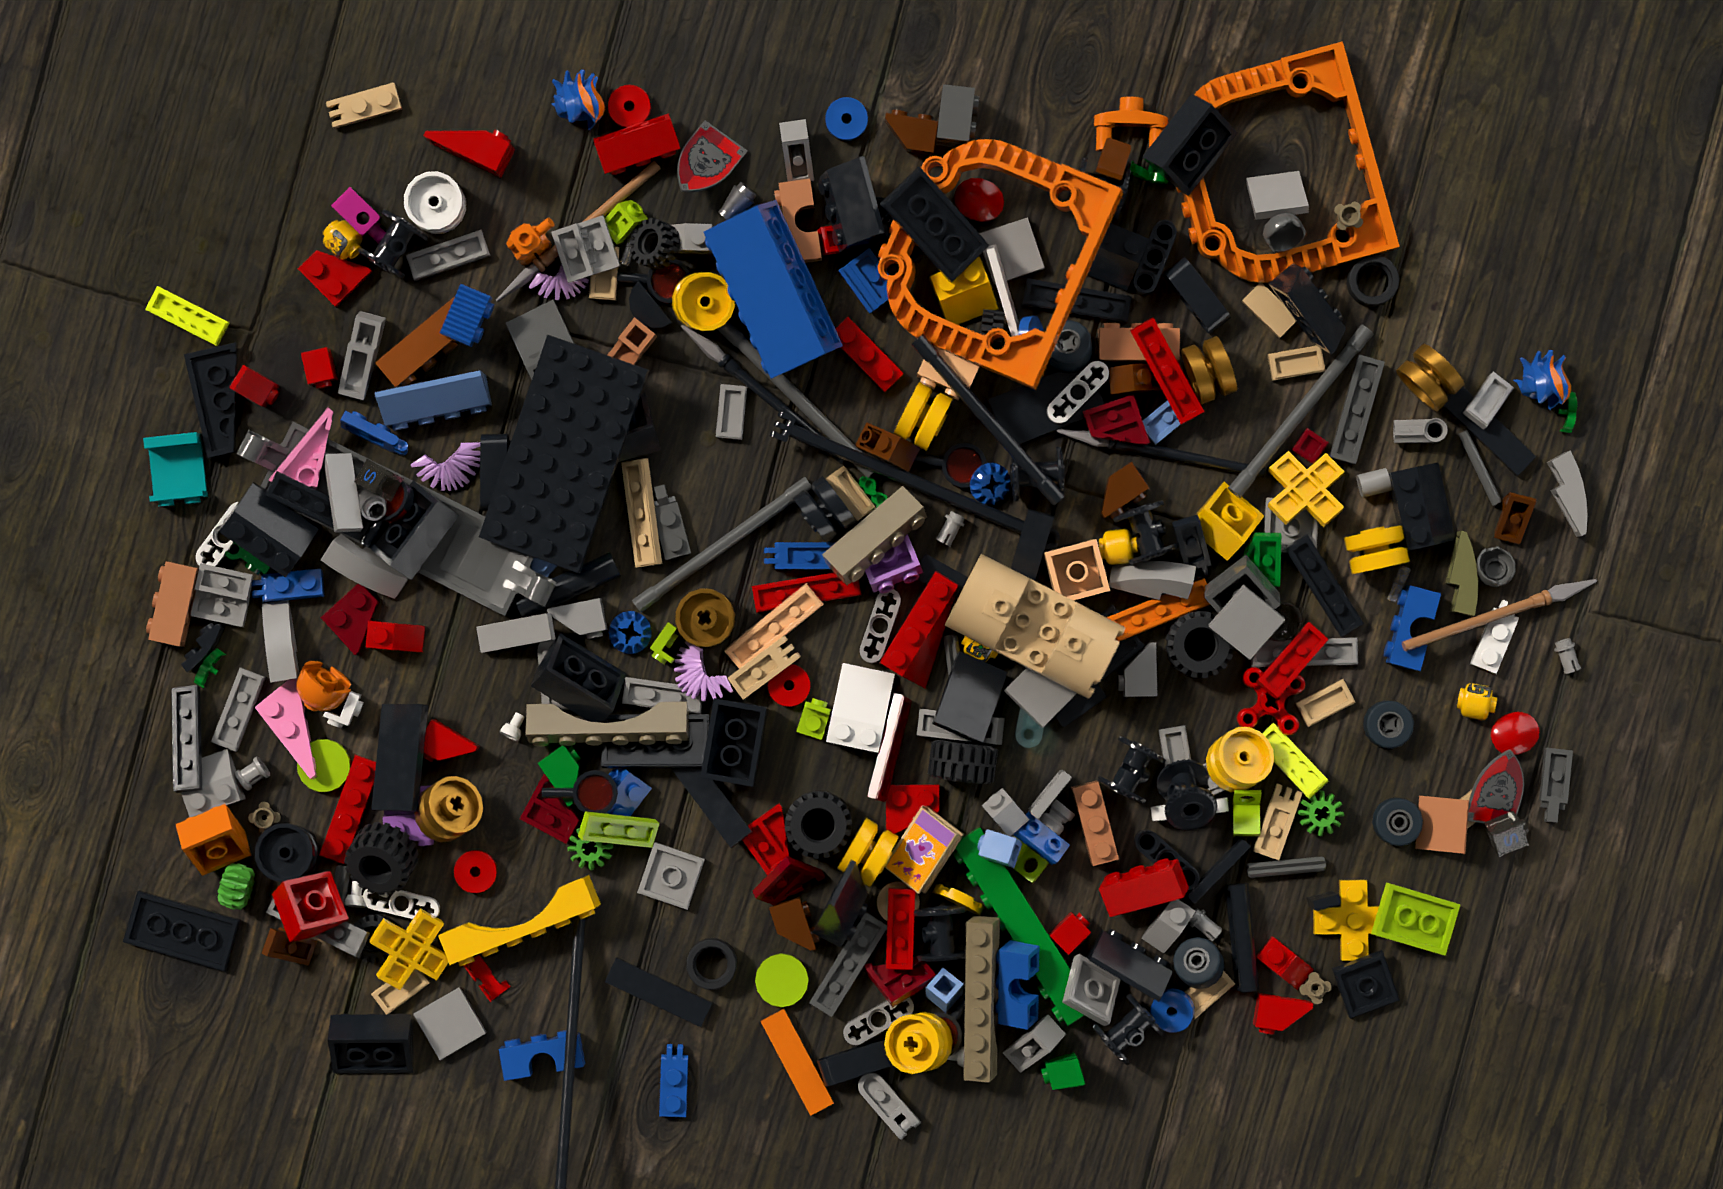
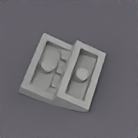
M604 215L551 232L568 283L621 266Z
M200 563L195 584L196 593L190 616L244 627L253 575Z

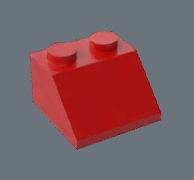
M331 871L283 881L272 893L289 942L315 937L349 919Z

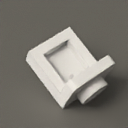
M353 691L349 692L341 715L325 711L323 716L329 718L327 723L342 728L343 724L350 725L353 716L358 717L364 702L359 701L361 694Z

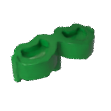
M1134 161L1131 162L1129 170H1131L1132 175L1151 183L1168 184L1169 181L1159 173L1153 172L1154 169L1150 165L1148 170L1135 164Z
M1571 392L1567 399V409L1559 408L1558 414H1566L1564 426L1559 432H1572L1577 411L1575 392Z
M867 476L860 477L858 485L866 495L871 497L870 500L876 505V508L888 499L887 495L880 492L876 493L874 479L871 477L867 478Z
M218 648L212 651L200 666L194 683L204 689L209 672L217 675L219 671L213 666L226 654Z

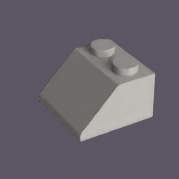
M229 749L202 758V790L181 792L189 817L197 816L216 806L230 805L246 799L241 783L235 775L236 769Z

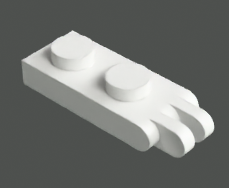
M1502 600L1499 608L1507 606L1508 601ZM1513 614L1487 623L1470 664L1497 674L1519 617Z

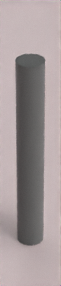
M1468 430L1459 433L1458 436L1492 506L1502 502Z

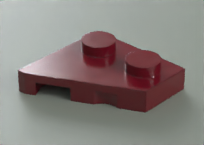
M1134 394L1083 411L1091 438L1142 445L1150 444Z
M357 584L320 618L354 655H357L367 633L368 621H371L379 601L366 587Z
M544 773L520 820L567 844L580 820L562 798L542 799V788H555Z
M786 856L752 892L756 899L776 905L788 896L795 895L804 890L802 884L813 878H816L819 882L825 878L822 869Z
M917 956L913 957V970L886 969V964L872 966V963H867L864 965V971L892 1008L925 988L936 976L927 962L919 961Z

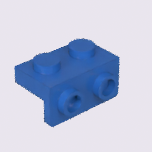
M626 768L613 769L609 775L612 776L617 784L618 796L612 809L605 814L631 816L652 788ZM607 780L600 790H597L592 795L591 801L588 804L592 810L602 809L611 801L613 792Z
M1027 812L1025 815L1029 821L1019 828L1014 835L1051 865L1056 864L1070 844L1030 812Z

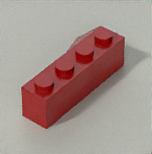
M935 571L879 663L926 689L945 629V623L959 584Z

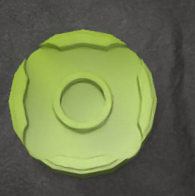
M329 739L316 740L310 743L312 755L315 758L317 777L313 780L310 779L297 763V770L301 781L308 788L318 792H330L341 787L347 779L351 766V759L347 750L338 742Z
M780 953L770 956L761 963L756 973L755 983L757 991L764 1001L772 1006L786 1007L795 1004L803 997L807 990L808 974L799 959L793 955Z

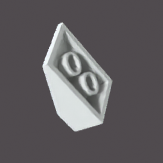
M843 663L826 742L879 753L895 674Z

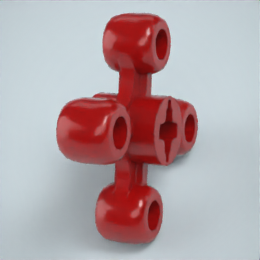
M1257 667L1246 669L1243 674V681L1246 686L1256 691L1257 702L1254 706L1244 708L1238 712L1236 717L1238 725L1240 727L1253 728L1261 716L1269 714L1276 719L1277 727L1282 734H1295L1299 729V721L1295 716L1286 711L1284 703L1288 696L1299 694L1304 690V678L1298 674L1295 678L1299 682L1298 687L1293 689L1289 685L1274 701L1276 708L1265 705L1268 701L1266 694L1271 695L1257 682L1252 683L1249 679L1251 673H1256L1259 678L1263 671ZM1245 714H1250L1252 718L1248 724L1243 721ZM1287 720L1292 722V728L1286 730L1284 727V723Z

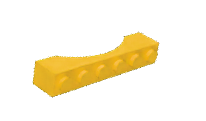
M588 875L559 887L546 908L526 923L513 927L491 928L468 922L439 934L438 937L449 964L458 962L459 966H463L475 961L473 956L479 953L486 957L498 952L497 946L506 943L509 948L523 942L521 937L531 934V937L534 938L546 933V927L555 925L557 929L570 924L571 917L579 915L580 919L593 915L595 914L594 908L600 906L601 903Z

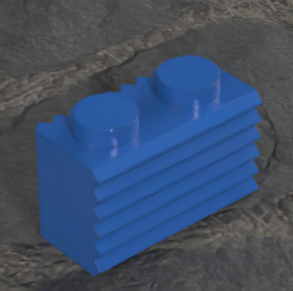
M460 284L440 334L469 347H472L474 342L478 344L484 332V329L480 328L484 318H490L494 309V304L491 303L493 298Z

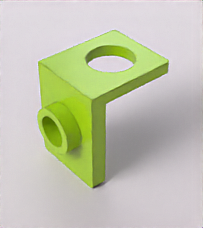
M1234 790V836H1260L1261 790ZM1243 796H1252L1253 798L1243 799V798H1240V797H1243Z
M1022 842L1014 869L1028 881L1034 883L1049 862ZM1030 858H1035L1038 862L1037 869L1031 873L1026 872L1024 869L1025 862Z

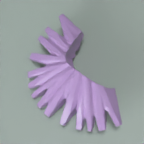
M561 264L559 272L553 277L537 272L529 288L532 289L542 283L538 295L541 296L545 291L544 297L547 298L555 288V300H559L561 289L566 299H569V293L573 297L576 296L573 289L578 293L581 292L575 284L584 289L586 286L582 282L588 283L589 280L583 278L568 283Z
M480 442L461 443L458 450L452 456L439 464L427 455H423L413 462L411 467L425 466L416 475L418 477L424 475L421 479L423 482L434 476L430 487L434 488L441 478L442 491H445V485L448 491H451V484L457 490L455 480L461 487H464L462 481L466 484L470 482L462 470L473 476L476 475L469 466H480V464L475 462L480 461V458L476 457L480 456V451L474 450L480 447Z
M685 641L684 643L690 649L680 647L679 651L683 654L676 655L681 659H675V663L682 664V666L674 668V672L684 673L675 678L676 682H680L678 684L679 688L685 686L681 691L683 693L687 691L686 696L692 695L691 698L694 700L701 692V701H706L708 690L713 699H717V694L720 698H723L721 686L732 693L733 689L726 675L711 676L710 678L707 676L703 662V649Z

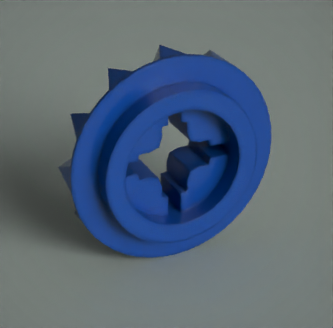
M987 463L980 466L973 473L970 480V490L973 497L983 504L995 505V502L1004 500L1005 494L1010 491L1008 471L997 463ZM991 477L995 482H999L993 486L992 492L988 487H984L990 483Z
M634 611L623 612L617 615L610 624L609 638L613 646L619 651L627 654L637 653L648 645L651 639V626L642 614ZM634 621V631L641 634V637L633 636L628 641V644H626V634L619 631V628H629V625Z

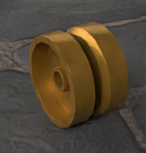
M1217 336L1204 341V356L1196 345H1191L1181 350L1187 375L1201 404L1215 399V386L1224 396L1237 391V383L1230 359Z
M1422 344L1413 353L1416 363L1407 360L1396 372L1402 382L1416 397L1431 409L1439 411L1448 402L1445 392L1454 395L1465 383L1459 373L1443 356L1429 345Z
M698 589L689 592L680 601L676 609L675 622L679 633L687 642L695 646L711 647L722 643L730 636L735 624V612L731 602L723 594L713 589ZM703 613L710 614L709 618L711 620L708 623L701 621Z
M458 776L445 777L421 792L418 812H414L415 821L421 832L430 839L438 842L453 841L478 824L483 811L482 798L476 787L467 779Z

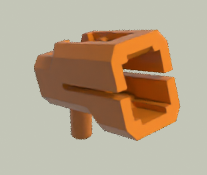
M550 218L545 219L538 226L522 224L511 232L506 245L511 249L521 265H529L533 259L537 258L534 254L535 252L540 256L551 248L552 244L545 233L553 228L555 224Z

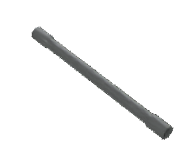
M730 319L723 326L717 328L732 345L736 346L829 439L864 453L783 374L771 379L769 374L762 368V359L758 350L752 346L751 342L745 337V334ZM854 464L867 478L874 473Z
M1364 325L1357 329L1331 365L1250 464L1241 471L1228 487L1230 492L1238 498L1242 497L1281 445L1353 357L1371 339L1374 334Z
M803 477L786 489L778 498L659 583L649 587L635 597L632 601L637 609L642 613L659 601L667 592L786 507L796 503L793 497L804 490L810 493L813 489L806 477Z

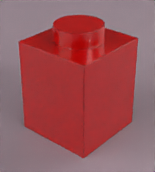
M325 347L301 353L308 385L316 386V389H323L332 386V381L338 380L331 349Z
M1070 912L1049 933V936L1069 955L1091 933L1087 928L1090 923L1080 913L1075 916Z

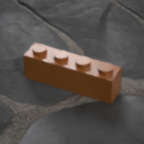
M455 296L375 362L396 388L412 385L417 380L415 375L421 370L425 372L430 370L437 363L436 358L443 352L447 355L458 346L455 340L440 334Z

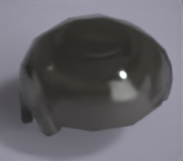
M1280 601L1281 605L1275 610L1285 618V621L1269 639L1284 642L1297 634L1298 627L1302 623V616L1299 608L1292 603Z

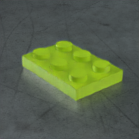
M1386 882L1371 934L1446 956L1460 904Z

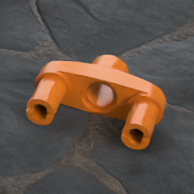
M1121 97L1120 109L1118 111L1094 115L1096 151L1102 152L1106 139L1112 138V128L1115 126L1147 127L1149 129L1150 147L1167 126L1168 117L1143 111L1144 99L1141 97Z

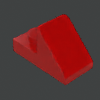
M1273 936L1256 955L1260 961L1297 990L1314 970Z

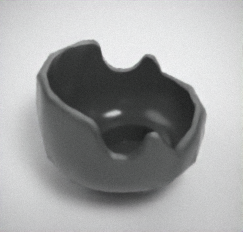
M1281 213L1272 217L1265 224L1263 230L1265 242L1273 252H1284L1294 248L1302 242L1306 235V230L1300 219L1291 213Z
M1499 546L1483 549L1476 560L1477 576L1487 586L1499 587L1506 585L1512 580L1516 572L1515 560L1509 552Z

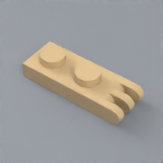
M395 83L326 102L327 108L338 106L337 110L329 112L330 118L341 116V120L332 122L333 128H339L402 110Z
M785 635L727 678L743 700L801 657L798 652L794 653L790 658L786 655L794 649L792 644L782 650L780 645L788 640Z
M1280 784L1275 786L1260 829V836L1257 837L1253 848L1254 852L1276 860L1280 859L1302 796V792L1296 791L1294 799H1289L1292 788L1289 787L1286 788L1283 797L1279 796L1282 790V785Z

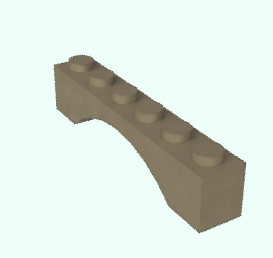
M659 702L649 711L637 717L621 722L598 723L575 718L563 712L554 704H527L526 737L528 742L535 746H547L549 743L572 746L575 743L582 742L592 746L601 745L602 742H613L616 745H626L629 742L651 745L655 741L680 744L682 741H689V708L687 702Z
M973 916L966 922L964 1080L991 1082L997 1075L994 983L997 963L996 956L999 949L1000 918Z

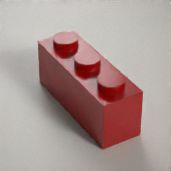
M669 113L593 139L604 173L610 172L611 175L622 173L626 170L625 167L636 164V166L646 165L651 162V158L660 155L661 158L676 154L677 149H680Z
M1162 859L1155 862L1153 866L1145 868L1143 865H1139L1123 874L1119 872L1110 873L1104 877L1099 887L1109 917L1184 898L1189 889L1178 859L1171 861L1169 859Z

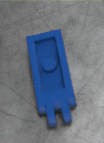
M345 411L341 417V428L390 452H395L402 456L408 453L407 442L390 433L391 430L388 427L379 423L374 425L358 412L351 414Z
M775 542V548H764V553H775V558H764V564H775V569H830L826 565L822 554L836 542H830L828 545L826 542Z
M322 569L290 571L286 578L279 573L262 574L261 580L252 581L253 588L262 587V590L251 591L252 598H262L263 602L324 597Z
M667 1044V1054L661 1055L659 1116L686 1117L688 1055H683V1044H678L677 1055H672L673 1044Z

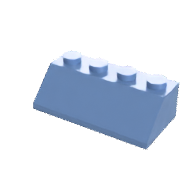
M481 371L375 392L384 425L392 427L393 431L409 428L408 423L418 421L419 425L434 423L435 417L444 416L445 420L461 417L460 412L470 410L471 414L483 413L487 411L486 407L492 406L486 374Z

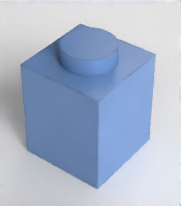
M987 829L985 835H982L979 839L978 855L986 860L1014 868L1022 842L1017 838Z
M942 968L926 986L925 997L946 1013L963 994L964 984L946 969Z

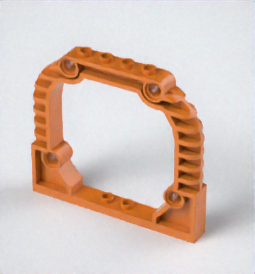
M1343 41L1287 56L1271 63L1223 75L1209 81L1194 94L1212 104L1216 109L1229 103L1286 89L1289 95L1296 98L1303 97L1309 91H1312L1332 102L1343 100L1351 129H1348L1349 139L1352 145L1356 144L1358 155H1355L1356 164L1359 171L1363 170L1371 198L1361 204L1360 218L1363 219L1362 226L1359 228L1352 226L1345 229L1348 234V241L1345 243L1339 242L1336 238V231L1339 230L1336 223L1329 230L1327 239L1284 252L1256 255L1237 248L1230 229L1224 224L1215 221L1204 178H1202L1189 196L1182 192L1185 202L1181 203L1184 217L1190 219L1192 228L1188 229L1191 243L1197 244L1198 251L1203 257L1208 259L1216 258L1226 270L1241 279L1256 283H1270L1293 263L1301 268L1305 266L1310 272L1360 260L1366 256L1393 251L1400 247ZM1296 76L1302 77L1306 82L1305 88H1296L1293 84V78ZM1207 238H1215L1219 243L1218 249L1215 251L1208 250L1205 246V240Z
M993 139L969 141L953 148L943 158L932 156L922 164L921 168L944 194L954 189L961 174L965 171L980 168L1000 171L1050 192V198L1054 206L1063 212L1071 211L1077 220L1081 234L1088 237L1076 264H1071L1067 271V285L1065 289L1061 288L1056 296L1055 303L1058 305L1046 332L1033 329L1027 333L1010 337L1003 329L996 328L990 330L985 336L931 314L922 308L910 292L916 274L915 264L910 256L916 244L894 220L889 229L891 236L888 243H883L878 254V258H880L878 272L887 282L888 301L894 316L910 334L916 338L924 334L934 346L1036 390L1123 196V192L1117 186L1064 164H1057L1003 141ZM936 166L943 167V172L939 177L930 176L932 168ZM1070 191L1071 198L1068 201L1060 202L1058 200L1060 192ZM894 263L899 265L897 274L887 275L889 265ZM999 337L1004 338L1005 346L1000 350H994L992 348L993 341Z

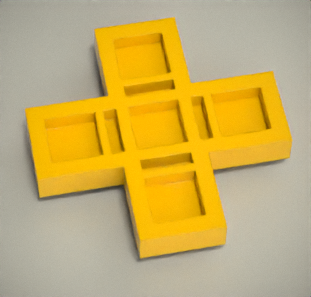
M1289 451L1269 467L1268 472L1285 489L1272 499L1267 507L1285 525L1304 509L1323 527L1343 511L1344 506L1327 489L1342 477L1345 471L1327 453L1308 469Z
M1339 880L1340 907H1331L1319 911L1313 909V933L1340 934V958L1342 961H1353L1368 955V934L1372 932L1379 906H1368L1367 880Z
M421 908L406 930L383 918L369 939L372 945L389 954L377 972V977L401 990L414 969L437 980L449 963L445 952L431 945L443 927V921Z

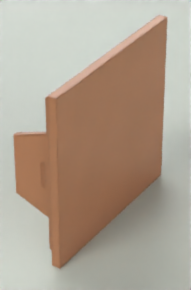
M1419 796L1418 809L1422 814L1423 826L1421 833L1416 839L1415 849L1465 854L1469 800Z

